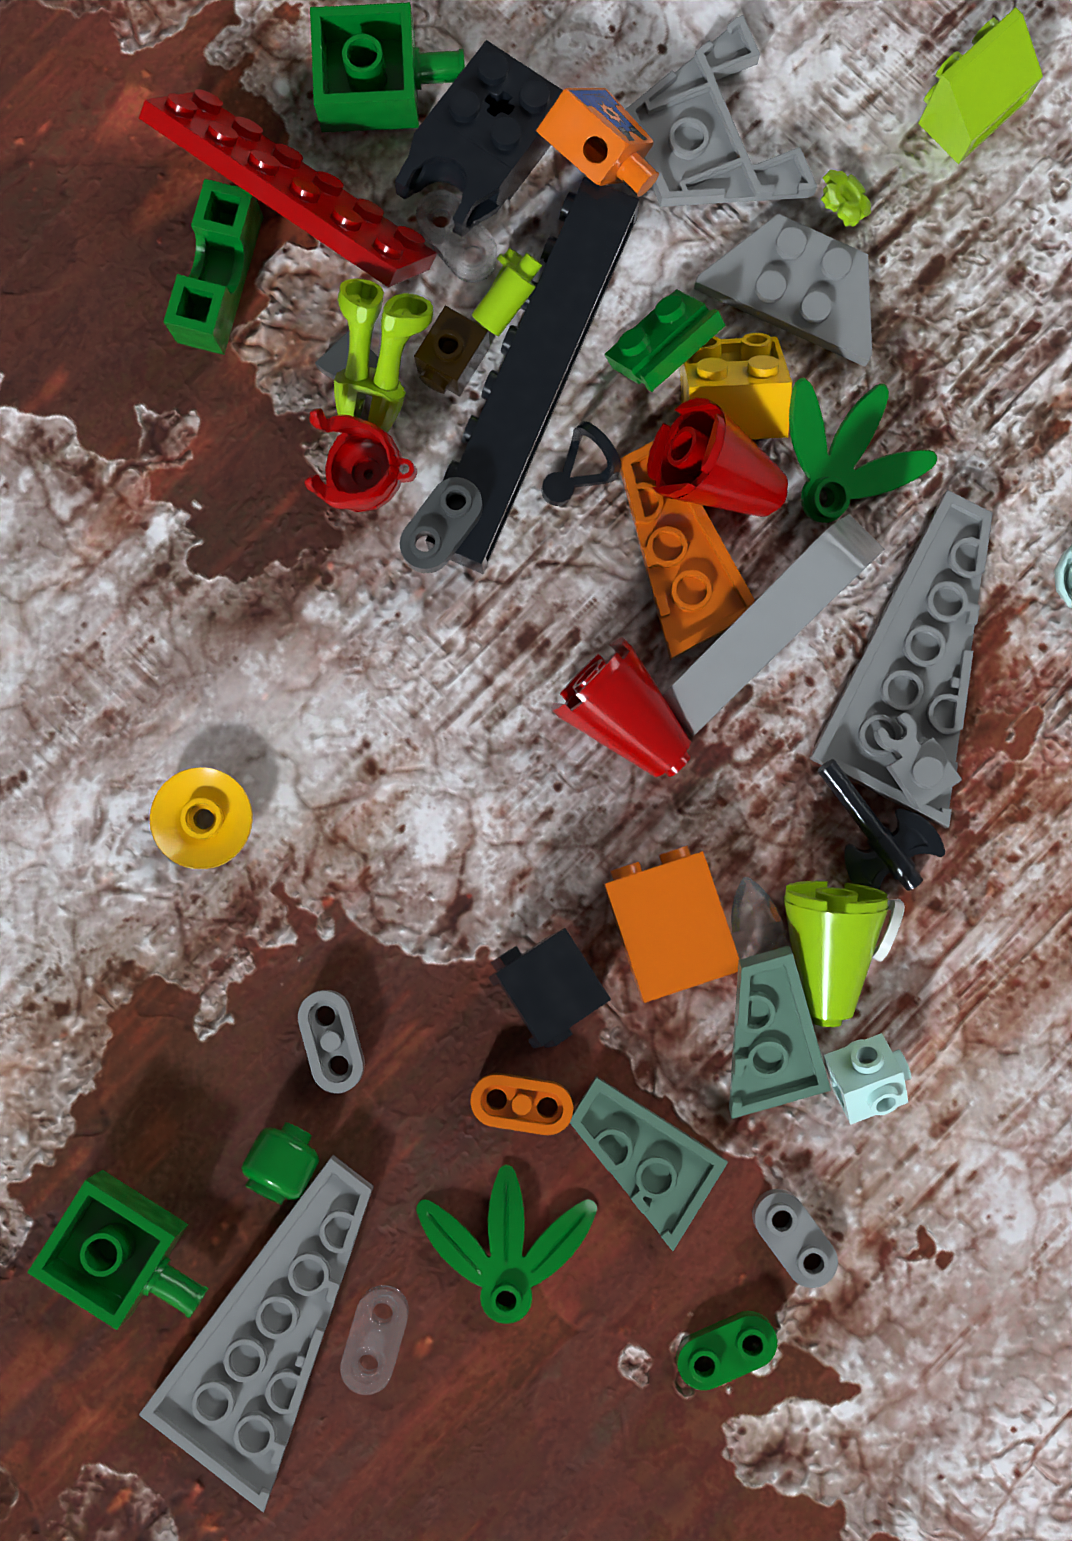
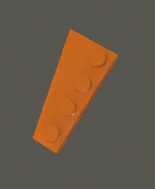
M652 441L620 458V472L669 659L672 660L725 632L755 602V599L703 505L666 498L656 493L652 488L656 487L655 480L649 478L647 474V463Z

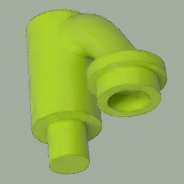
M510 247L505 254L500 253L497 257V260L503 266L489 291L471 314L483 327L498 337L536 288L531 280L542 267V264L527 252L524 256H521Z

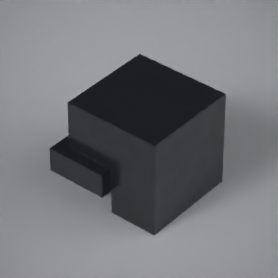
M566 928L548 936L524 953H521L518 947L515 946L491 961L496 972L488 978L493 986L500 984L533 1035L528 1039L533 1048L557 1046L573 1035L570 1027L611 1000Z

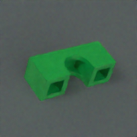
M204 178L191 224L196 237L193 266L188 277L177 274L163 321L177 343L225 355L264 217L257 198L241 187Z

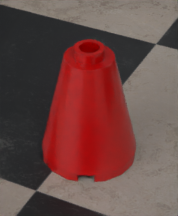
M695 397L675 409L681 415L671 426L663 423L657 431L649 451L647 474L649 478L655 480L656 487L652 488L656 493L670 499L758 517L769 516L784 504L788 493L786 474L716 403L706 398Z
M621 637L609 644L616 652L606 660L599 653L590 660L560 693L566 700L565 704L553 703L551 709L558 718L650 775L659 777L665 773L668 777H672L689 761L691 755L687 750L691 745V741L632 645Z

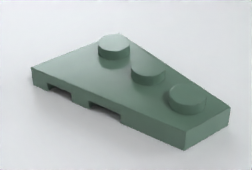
M790 946L738 960L729 1098L731 1119L831 1091Z
M595 1076L575 1107L569 1123L605 1168L610 1171L670 1249L674 1251L728 1164V1161L609 1083Z

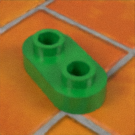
M755 1311L739 1312L686 1336L679 1344L676 1352L678 1371L683 1381L690 1387L704 1391L714 1389L767 1365L776 1353L777 1336L769 1320L762 1314ZM749 1335L760 1337V1344L754 1350H746L742 1347L743 1340ZM701 1356H708L713 1360L711 1368L707 1371H699L694 1367L696 1360Z

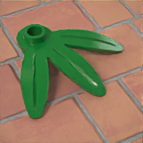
M800 378L795 382L789 407L790 436L798 462L808 478L801 491V505L805 514L811 520L819 523L833 522L847 510L851 499L871 497L895 490L919 478L937 463V455L934 451L911 450L888 454L854 469L871 442L882 419L889 398V391L885 384L875 385L856 402L840 424L829 452H827L823 417L814 388L806 378ZM821 489L827 494V502L823 507L819 501Z
M503 1165L499 1169L491 1192L488 1214L490 1256L487 1255L476 1238L462 1223L436 1203L423 1199L417 1204L416 1212L425 1234L439 1255L464 1278L482 1287L480 1301L486 1315L498 1323L510 1324L519 1321L528 1313L532 1304L531 1287L541 1283L555 1273L573 1256L582 1244L595 1218L597 1205L591 1199H587L571 1207L542 1232L525 1256H522L525 1230L523 1199L515 1170L510 1165ZM502 1291H510L515 1295L516 1301L510 1306H503L497 1301L496 1297Z

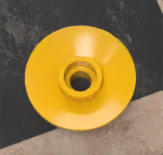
M205 767L190 768L168 779L158 790L150 809V829L156 845L171 861L190 869H211L232 860L245 846L253 823L251 803L243 787L230 775ZM203 810H209L214 818L212 825L207 829L200 828L197 823V816Z

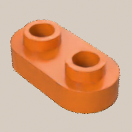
M490 1073L478 1080L471 1093L470 1103L475 1117L483 1124L491 1127L540 1135H554L563 1131L573 1116V1102L570 1093L564 1086L554 1081L505 1073ZM494 1089L503 1091L507 1097L506 1103L501 1107L491 1106L487 1101V1095L490 1091ZM545 1097L554 1099L558 1105L557 1110L552 1115L541 1114L537 1108L541 1099Z

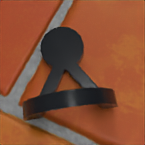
M587 421L581 422L573 430L563 472H553L547 475L543 481L541 493L544 500L553 506H563L572 498L575 487L600 485L615 481L621 469V460L612 442L597 426ZM583 435L592 439L602 450L607 460V467L600 474L570 477Z

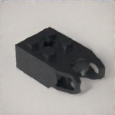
M486 40L414 132L408 158L395 180L396 194L406 200L413 194L422 191L428 185L436 182H444L456 186L462 192V200L452 218L455 223L452 231L463 237L474 226L496 214L504 202L513 197L550 148L551 144L536 129L563 90Z

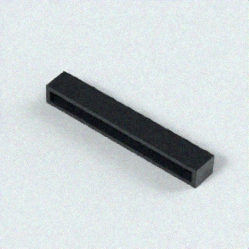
M587 177L583 178L577 194L571 191L567 194L559 216V220L564 222L558 238L550 235L544 246L540 263L545 267L538 282L531 280L536 288L520 308L525 310L519 327L511 325L506 333L501 348V353L506 355L500 371L497 372L492 369L486 379L481 398L485 399L486 403L480 416L472 415L465 427L461 442L467 446L460 462L451 461L443 479L444 481L448 478L460 477L471 481L478 488L483 504L480 520L450 561L484 574L637 221L640 199L606 185L599 186ZM454 495L448 499L447 506L452 510H459L464 507L466 500L460 495ZM427 536L425 541L428 550H431L435 545V540Z

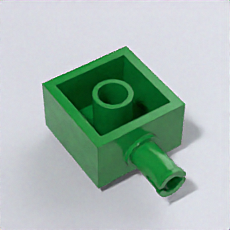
M410 2L310 7L313 99L322 133L418 128V90H422V84L453 83L465 68L464 49L437 52L419 51V47L415 45V31Z
M103 1169L84 1181L27 1272L116 1330L133 1315L143 1297L149 1296L150 1293L184 1313L187 1318H190L209 1289L169 1265L172 1260L169 1256L189 1224Z

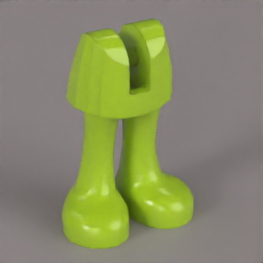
M355 278L345 280L340 284L337 300L340 310L348 322L349 351L346 369L337 372L334 379L338 415L346 414L360 418L366 395L372 396L368 421L375 423L388 433L397 419L406 394L404 387L399 381L400 363L404 346L411 336L422 332L431 324L433 305L424 297L409 293L395 295L385 303L381 319L382 333L377 367L371 368L369 367L372 333L375 322L381 312L384 292L381 286L370 280Z

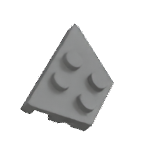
M777 214L699 274L695 281V290L866 367L872 356L868 254L783 215Z

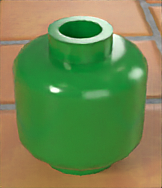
M288 1122L284 1123L281 1130L273 1127L263 1128L258 1133L241 1166L242 1173L248 1178L245 1187L279 1205L283 1204L285 1198L290 1200L299 1198L319 1163L318 1153L308 1145L312 1135Z

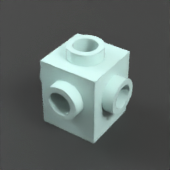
M882 1033L865 1040L853 1041L844 1048L824 1055L830 1086L850 1125L875 1115L888 1114L897 1107L909 1103L905 1081L910 1080L912 1076L908 1063L899 1049L892 1052Z

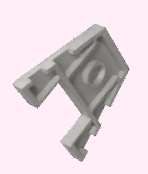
M744 15L736 17L728 24L727 30L713 42L707 41L695 51V56L676 72L672 70L625 109L653 139V147L644 159L659 173L652 188L660 207L808 198L814 196L817 184L801 147L758 164H751L716 80L758 64L760 52Z

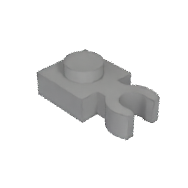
M904 712L896 717L898 724L903 729V735L900 740L892 739L883 727L874 732V738L881 748L894 752L898 759L886 768L913 808L919 809L962 781V779L933 737L919 744L916 739V723L909 714Z

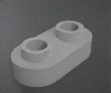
M333 990L317 991L305 998L299 1008L298 1023L315 1082L325 1091L343 1093L352 1089L361 1080L365 1070L364 1055L351 1007L346 998ZM322 1006H329L335 1012V1020L330 1025L322 1024L318 1019V1010ZM334 1056H343L348 1061L349 1067L346 1073L337 1074L332 1070L331 1060Z
M772 1189L759 1196L752 1210L753 1223L792 1279L799 1285L807 1288H818L831 1281L838 1267L837 1253L797 1197L783 1189ZM784 1210L789 1212V1222L784 1227L773 1226L772 1217L777 1211ZM811 1253L819 1254L821 1261L817 1268L813 1270L804 1268L803 1262L807 1255Z

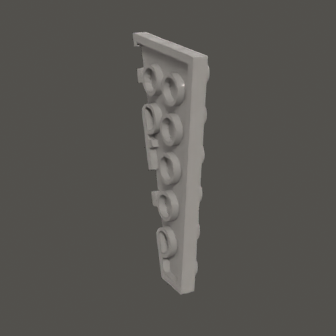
M949 490L942 495L809 757L810 760L820 765L834 759L849 780L919 814L943 828L950 826L952 809L949 808L952 787L923 807L914 809L886 768L898 759L894 752L884 750L877 744L874 732L883 727L892 739L900 740L903 735V729L898 724L896 717L905 712L916 723V739L919 744L933 737L957 772L958 763L956 762L960 730L963 729L974 652L971 651L974 627L978 623L980 609L978 598L981 576L985 572L993 512Z
M334 1155L329 1159L139 1414L263 1513L268 1504L374 1187Z

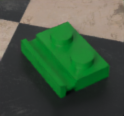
M676 289L669 296L661 299L655 309L634 328L622 334L618 342L604 355L612 369L637 384H645L647 390L653 392L726 325L717 309L713 308L710 311L705 303Z

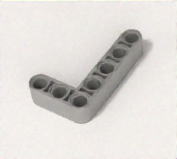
M850 514L832 524L663 694L664 699L680 725L691 737L701 730L807 624L885 550Z

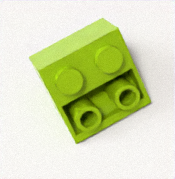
M1016 7L1000 22L995 17L990 19L973 38L972 44L974 46L964 55L959 51L954 52L938 69L935 76L939 81L924 97L923 101L927 106L918 124L958 165L1029 100L1043 77L1024 16Z

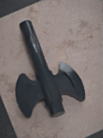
M831 759L824 763L817 772L868 838L867 843L871 847L867 850H861L853 844L845 846V867L852 883L880 890L884 877L890 873L895 880L900 881L907 891L919 886L923 878L916 870V864L911 858L918 854H931L937 857L945 855L944 844L936 829L919 814L898 808L895 810L897 828L894 832H891L888 827L883 826L837 762Z

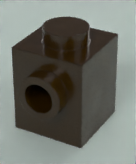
M445 305L414 355L417 371L421 374L419 376L420 380L438 393L445 394L449 390L460 397L490 348L489 330Z

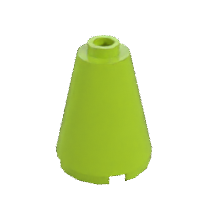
M800 881L786 886L783 898L791 948L813 1024L823 1027H839L842 1025V1020L853 1017L888 912V894L886 892L852 883H845L844 889L828 887V881Z

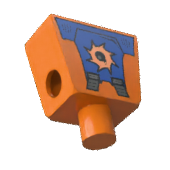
M565 88L536 129L547 142L599 186L624 183L637 197H640L653 186L659 176V173L644 159L653 147V139L606 88Z

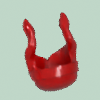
M321 408L313 409L310 412L309 420L313 427L327 433H341L337 436L328 453L325 467L326 484H324L318 474L308 476L304 481L307 490L315 493L330 506L355 512L377 510L391 501L399 490L401 483L411 482L416 478V466L409 459L402 457L393 438L375 423L346 414L326 418ZM409 467V471L403 474L404 468ZM373 472V477L367 479V474Z

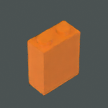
M688 845L660 854L659 858L662 865L642 871L640 862L611 870L613 881L603 884L640 998L644 1003L738 972V960L740 959L704 852L691 855Z

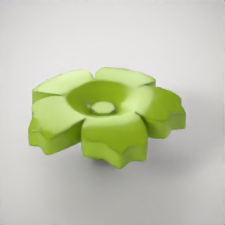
M829 170L822 177L827 185L823 188V196L820 200L824 202L826 209L837 212L838 218L843 220L846 227H854L860 220L871 214V203L867 196L864 195L866 190L854 175L850 174L847 176L843 171Z

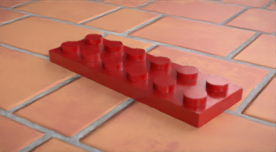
M196 89L194 92L170 93L168 96L145 99L139 115L140 120L388 288L430 270L437 252L424 244L425 239L421 234L409 227L395 225L384 217L383 209L377 204L366 199H357L343 189L344 184L337 177L327 172L316 171L302 162L303 156L297 150L284 144H276L262 135L263 129L257 123L244 117H236L222 108L223 102L217 96L210 92Z

